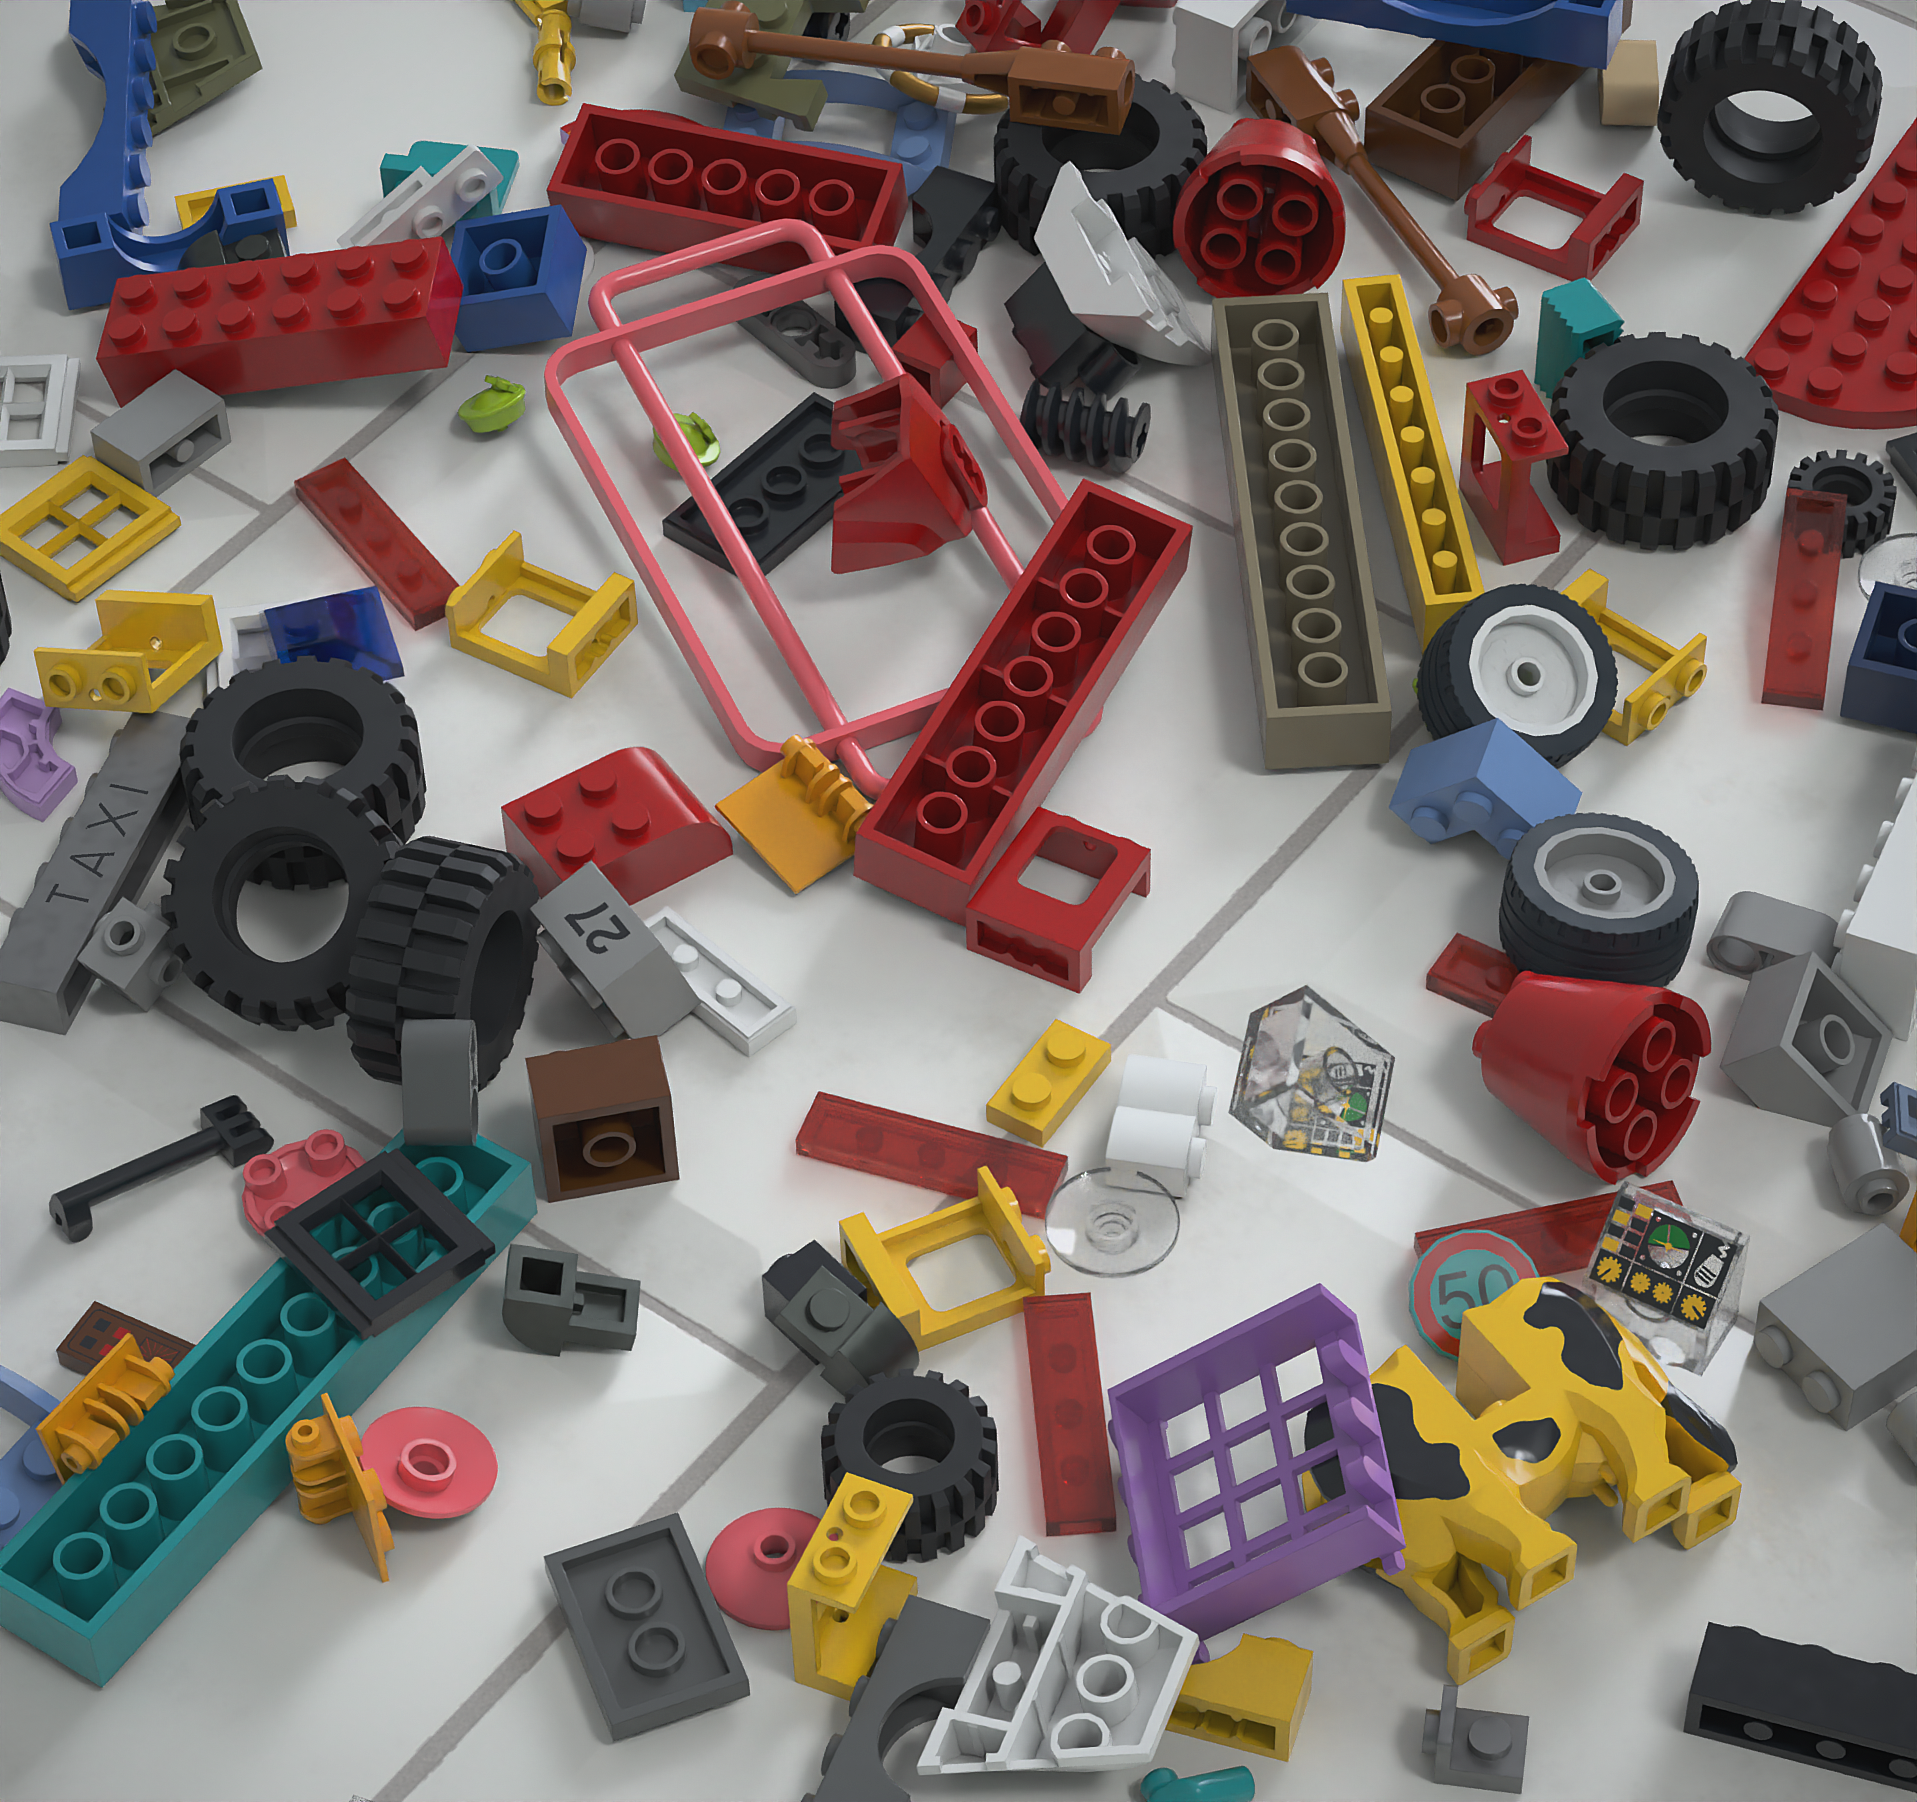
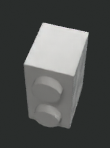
M176 369L153 386L147 388L142 394L110 417L104 419L90 431L96 459L154 497H158L231 443L224 399Z

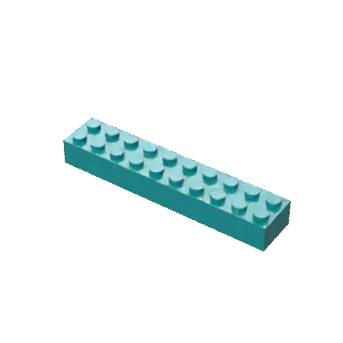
M402 1128L380 1153L384 1151L389 1153L397 1148L495 1244L496 1253L485 1260L486 1264L460 1282L375 1338L371 1335L363 1341L280 1257L173 1369L175 1376L170 1381L171 1391L165 1397H161L149 1411L141 1408L144 1419L137 1426L128 1424L130 1434L115 1445L102 1459L101 1465L97 1469L87 1468L82 1474L74 1473L0 1551V1626L98 1686L103 1687L293 1480L290 1467L291 1462L285 1443L286 1435L293 1425L300 1420H311L324 1415L321 1395L328 1393L338 1418L347 1415L352 1416L538 1213L531 1162L477 1134L475 1146H406ZM383 1187L353 1206L379 1233L410 1214ZM342 1214L311 1233L337 1260H340L368 1242ZM422 1225L391 1245L418 1273L449 1253ZM381 1253L376 1254L349 1272L376 1300L407 1281Z

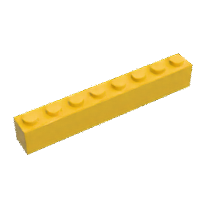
M1400 274L1343 279L1340 333L1421 654L1423 655L1430 640L1442 624L1470 600L1485 593Z

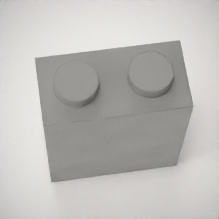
M1884 1222L1759 1301L1753 1339L1759 1353L1769 1365L1774 1368H1781L1803 1390L1807 1400L1817 1411L1824 1414L1827 1413L1845 1431L1853 1428L1917 1386V1253Z

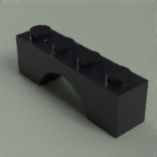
M937 165L912 198L913 242L923 249L915 257L925 267L948 304L954 286L963 275L967 276L971 273L977 256L988 241H994L998 236L1002 226L1003 211L998 208L997 183ZM876 277L853 283V286L891 348L924 314L913 293L901 282L891 278ZM834 301L835 327L853 341L856 351L867 354L837 302Z

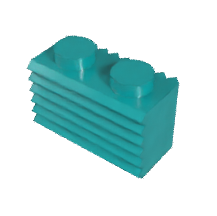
M1585 277L1544 291L1541 297L1534 384L1540 385V391L1546 392V398L1552 399L1557 382L1564 377V372L1579 357L1585 359V354L1589 350L1602 343H1605L1607 346L1614 345V341L1621 337L1620 335L1624 332L1621 326L1625 321L1590 280Z

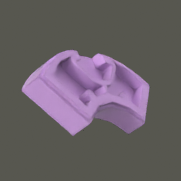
M8 687L0 698V790L18 809L30 817L44 822L78 783L76 769L58 757L53 749V737L62 723L59 708L46 707L44 701Z

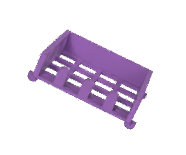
M1321 1283L1107 1389L1112 1419L1108 1422V1432L1112 1443L1118 1451L1122 1473L1117 1482L1118 1490L1125 1506L1128 1508L1132 1534L1127 1539L1128 1549L1134 1563L1138 1567L1142 1593L1138 1596V1601L1198 1634L1200 1644L1191 1665L1210 1661L1209 1651L1203 1642L1204 1640L1366 1564L1371 1559L1379 1557L1382 1560L1384 1572L1389 1576L1405 1569V1561L1400 1550L1406 1548L1357 1315ZM1316 1347L1323 1383L1282 1402L1276 1366ZM1260 1375L1266 1411L1226 1431L1220 1394ZM1327 1401L1335 1438L1293 1457L1286 1421ZM1204 1403L1210 1439L1171 1458L1166 1429L1168 1428L1167 1421ZM1270 1429L1277 1466L1237 1485L1230 1448ZM1338 1455L1346 1494L1304 1513L1297 1476L1310 1470L1311 1467ZM1214 1457L1220 1494L1184 1512H1180L1174 1476ZM1281 1484L1288 1522L1247 1541L1240 1504ZM1224 1512L1231 1549L1190 1568L1184 1531Z

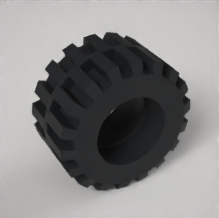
M914 1368L898 1369L899 1376L888 1379L884 1372L870 1376V1386L866 1388L858 1384L852 1386L845 1392L846 1404L835 1402L828 1412L829 1425H823L821 1434L824 1497L827 1500V1508L846 1472L912 1494L913 1503L888 1551L891 1552L893 1561L907 1562L908 1554H921L922 1561L936 1559L938 1549L946 1547L953 1553L964 1547L965 1534L977 1537L985 1528V1516H992L997 1505V1491H999L998 1443L995 1421L993 1417H988V1408L980 1396L969 1398V1386L958 1379L947 1384L943 1382V1373L928 1370L925 1377L914 1376ZM904 1456H921L939 1463L929 1470L911 1474L896 1473L881 1467L893 1459Z

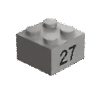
M592 860L530 908L544 928L535 938L556 963L557 968L580 997L583 996L591 1006L594 1014L614 1038L624 1031L631 1039L658 1035L659 1037L702 1003L659 940Z

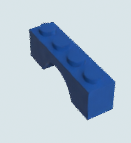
M273 178L217 189L210 208L200 220L190 227L170 235L142 236L131 233L119 227L106 212L49 223L59 274L69 310L94 307L111 302L118 278L177 271L179 262L190 245L203 235L217 230L224 246L242 240L247 236L257 235L277 228L284 243L286 254L290 256L284 214Z

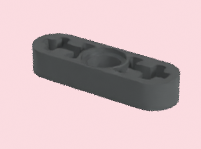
M752 275L738 281L733 289L769 278L770 276ZM803 300L736 321L817 387L826 389L839 388L850 383L856 375V350L853 341ZM788 327H803L808 330L805 334L798 336H787L780 333Z

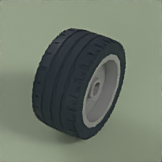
M1594 812L1576 813L1573 815L1565 814L1562 817L1557 816L1554 819L1545 820L1544 823L1537 824L1535 828L1529 829L1527 834L1522 835L1521 840H1518L1510 857L1505 873L1499 908V934L1502 948L1505 950L1507 958H1510V962L1517 967L1519 972L1531 971L1538 975L1666 987L1670 980L1673 981L1680 972L1690 948L1699 904V880L1696 867L1692 864V859L1690 856H1687L1686 851L1680 848V845L1674 842L1671 837L1638 820L1635 821L1628 817H1619V815L1614 814L1607 815V813L1595 814Z

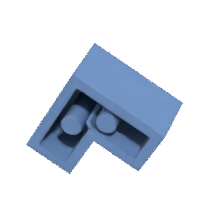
M1496 718L1411 749L1388 808L1407 823L1416 835L1424 838L1430 844L1475 830L1493 845L1501 856L1510 860L1518 840H1521L1522 835L1527 834L1529 829L1535 828L1537 824H1542L1545 820L1554 819L1557 816L1562 817L1565 814H1575L1582 792L1503 721Z

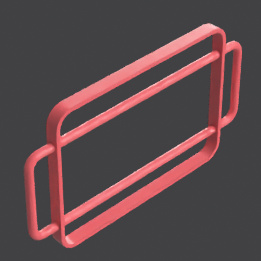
M785 218L766 222L625 267L601 277L591 288L588 299L591 317L600 332L574 340L558 348L547 361L544 372L545 398L551 416L736 753L747 765L762 773L785 758L780 752V748L784 743L766 741L756 736L747 726L560 387L567 378L578 372L615 360L617 361L824 729L823 732L803 738V740L807 738L812 739L817 749L830 762L841 759L852 781L864 795L877 801L890 779L880 776L875 771L864 750L921 731L949 688L849 723L847 722L639 353L830 291L883 381L886 382L906 374L853 286V283L876 277L894 279L903 283L913 293L924 313L952 351L954 362L1053 523H1055L1068 503L1067 497L925 267L913 254L898 247L875 245L835 256L824 236L814 226L802 220ZM788 241L801 245L813 263L627 324L621 323L611 305V300L618 294L780 242ZM988 507L971 511L973 531L1011 592L1025 569ZM1102 706L1083 738L1092 734L1100 724L1104 706Z

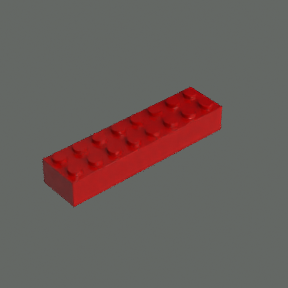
M1082 479L856 832L853 876L966 927V905L1037 806L1041 807L1185 574L1189 558L1192 525L1087 479Z

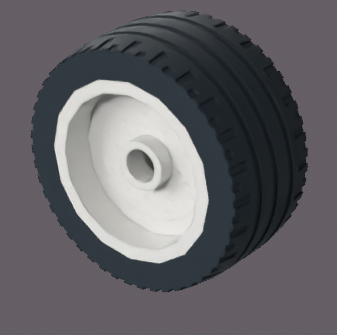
M1520 583L1518 585L1501 586L1470 600L1437 630L1427 645L1419 664L1420 669L1417 672L1418 681L1416 682V688H1418L1417 699H1419L1418 706L1419 711L1422 712L1423 722L1425 721L1426 729L1431 733L1432 739L1435 741L1499 718L1555 769H1559L1588 748L1607 724V720L1610 718L1616 703L1618 670L1615 666L1616 660L1612 654L1611 645L1609 646L1608 638L1603 634L1601 626L1597 625L1594 617L1590 616L1584 607H1580L1579 603L1575 600L1572 601L1567 595L1558 593L1559 591L1550 590L1545 586L1538 587L1535 584L1526 585Z

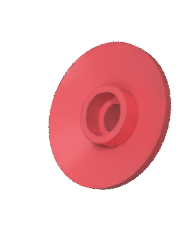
M430 1407L397 1409L376 1419L367 1428L361 1440L364 1453L358 1457L361 1471L374 1468L381 1483L386 1503L407 1514L431 1519L461 1516L473 1511L485 1502L494 1488L498 1473V1463L493 1447L479 1429L453 1413Z
M766 1508L745 1514L727 1525L713 1541L707 1555L705 1567L706 1580L718 1607L735 1621L749 1627L763 1630L790 1629L787 1583L821 1519L797 1509ZM836 1533L831 1534L828 1539L837 1541L838 1535ZM773 1553L785 1554L784 1556L775 1559L766 1557L767 1555Z

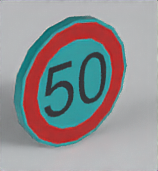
M1462 1229L1436 1240L1417 1260L1408 1283L1409 1312L1419 1335L1439 1355L1458 1362L1462 1313L1471 1308L1490 1304L1521 1279L1540 1277L1533 1260L1513 1240L1490 1230Z

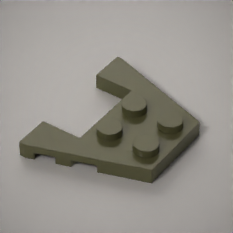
M165 0L166 5L153 6L157 20V32L151 34V45L155 55L156 68L151 71L156 90L153 91L154 108L148 109L147 117L152 136L263 69L237 0Z
M708 0L705 7L720 9L724 2L730 0ZM870 0L733 1L743 3L751 13L757 15L759 31L802 36L812 13H864ZM688 43L674 74L682 92L732 108L740 103L755 108L759 117L775 121L780 116L792 120L796 129L813 132L828 98V93L822 80L783 79L792 57L757 53L751 68L735 67L729 77L715 80L702 75L696 70L692 63Z

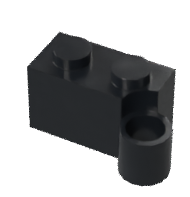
M1046 262L1004 303L1014 324L1012 334L1019 344L1026 349L1032 362L1029 369L1035 379L1038 377L1040 384L1047 389L1055 381L1062 383V390H1064L1069 384H1072L1080 377L1094 394L1097 395L1098 392L1106 393V400H1111L1142 368L1141 360L1134 351L1112 343L1095 333L1071 313Z

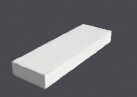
M666 905L643 922L665 948L702 1002L692 1012L749 1058L797 1023L796 1008L669 906Z

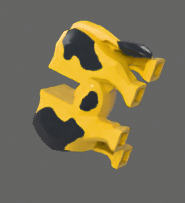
M1553 1277L1521 1279L1490 1304L1471 1308L1462 1313L1455 1396L1477 1420H1473L1407 1345L1398 1348L1370 1375L1406 1548L1400 1550L1405 1561V1569L1389 1576L1384 1572L1382 1560L1379 1557L1371 1559L1370 1562L1358 1568L1401 1589L1421 1613L1446 1632L1449 1641L1447 1671L1457 1685L1466 1683L1506 1659L1512 1647L1515 1617L1506 1607L1498 1605L1499 1592L1486 1577L1481 1563L1505 1577L1509 1602L1517 1611L1531 1605L1574 1579L1577 1544L1566 1534L1552 1531L1550 1524L1545 1521L1558 1509L1566 1498L1588 1497L1595 1494L1604 1505L1614 1507L1618 1503V1496L1611 1487L1617 1484L1623 1502L1622 1531L1632 1543L1671 1522L1674 1536L1685 1549L1689 1550L1733 1524L1736 1520L1742 1484L1731 1474L1738 1462L1735 1446L1726 1429L1671 1383L1661 1366L1639 1338L1619 1320L1579 1289ZM1327 1401L1312 1408L1307 1413L1304 1432L1305 1452L1335 1438ZM1338 1455L1302 1473V1488L1306 1512L1346 1494Z

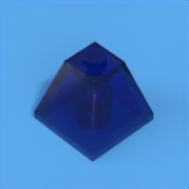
M377 586L259 611L261 626L272 660L280 659L281 664L297 662V656H315L317 662L329 663L332 657L350 662L353 669L357 671L363 666L380 675L383 681L405 676L401 658Z

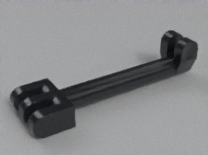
M231 1095L200 1108L201 1128L203 1130L52 1194L49 1202V1212L56 1223L62 1226L63 1232L71 1242H80L86 1239L93 1229L90 1207L219 1151L235 1168L257 1155L266 1154L273 1147L274 1139L265 1128H260L259 1120L252 1112L247 1111V1106L237 1095Z

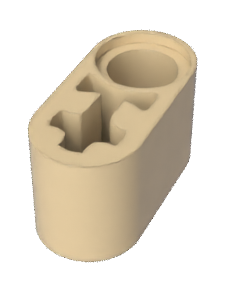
M1619 40L1607 70L1597 68L1600 125L1656 126L1659 110L1656 40Z

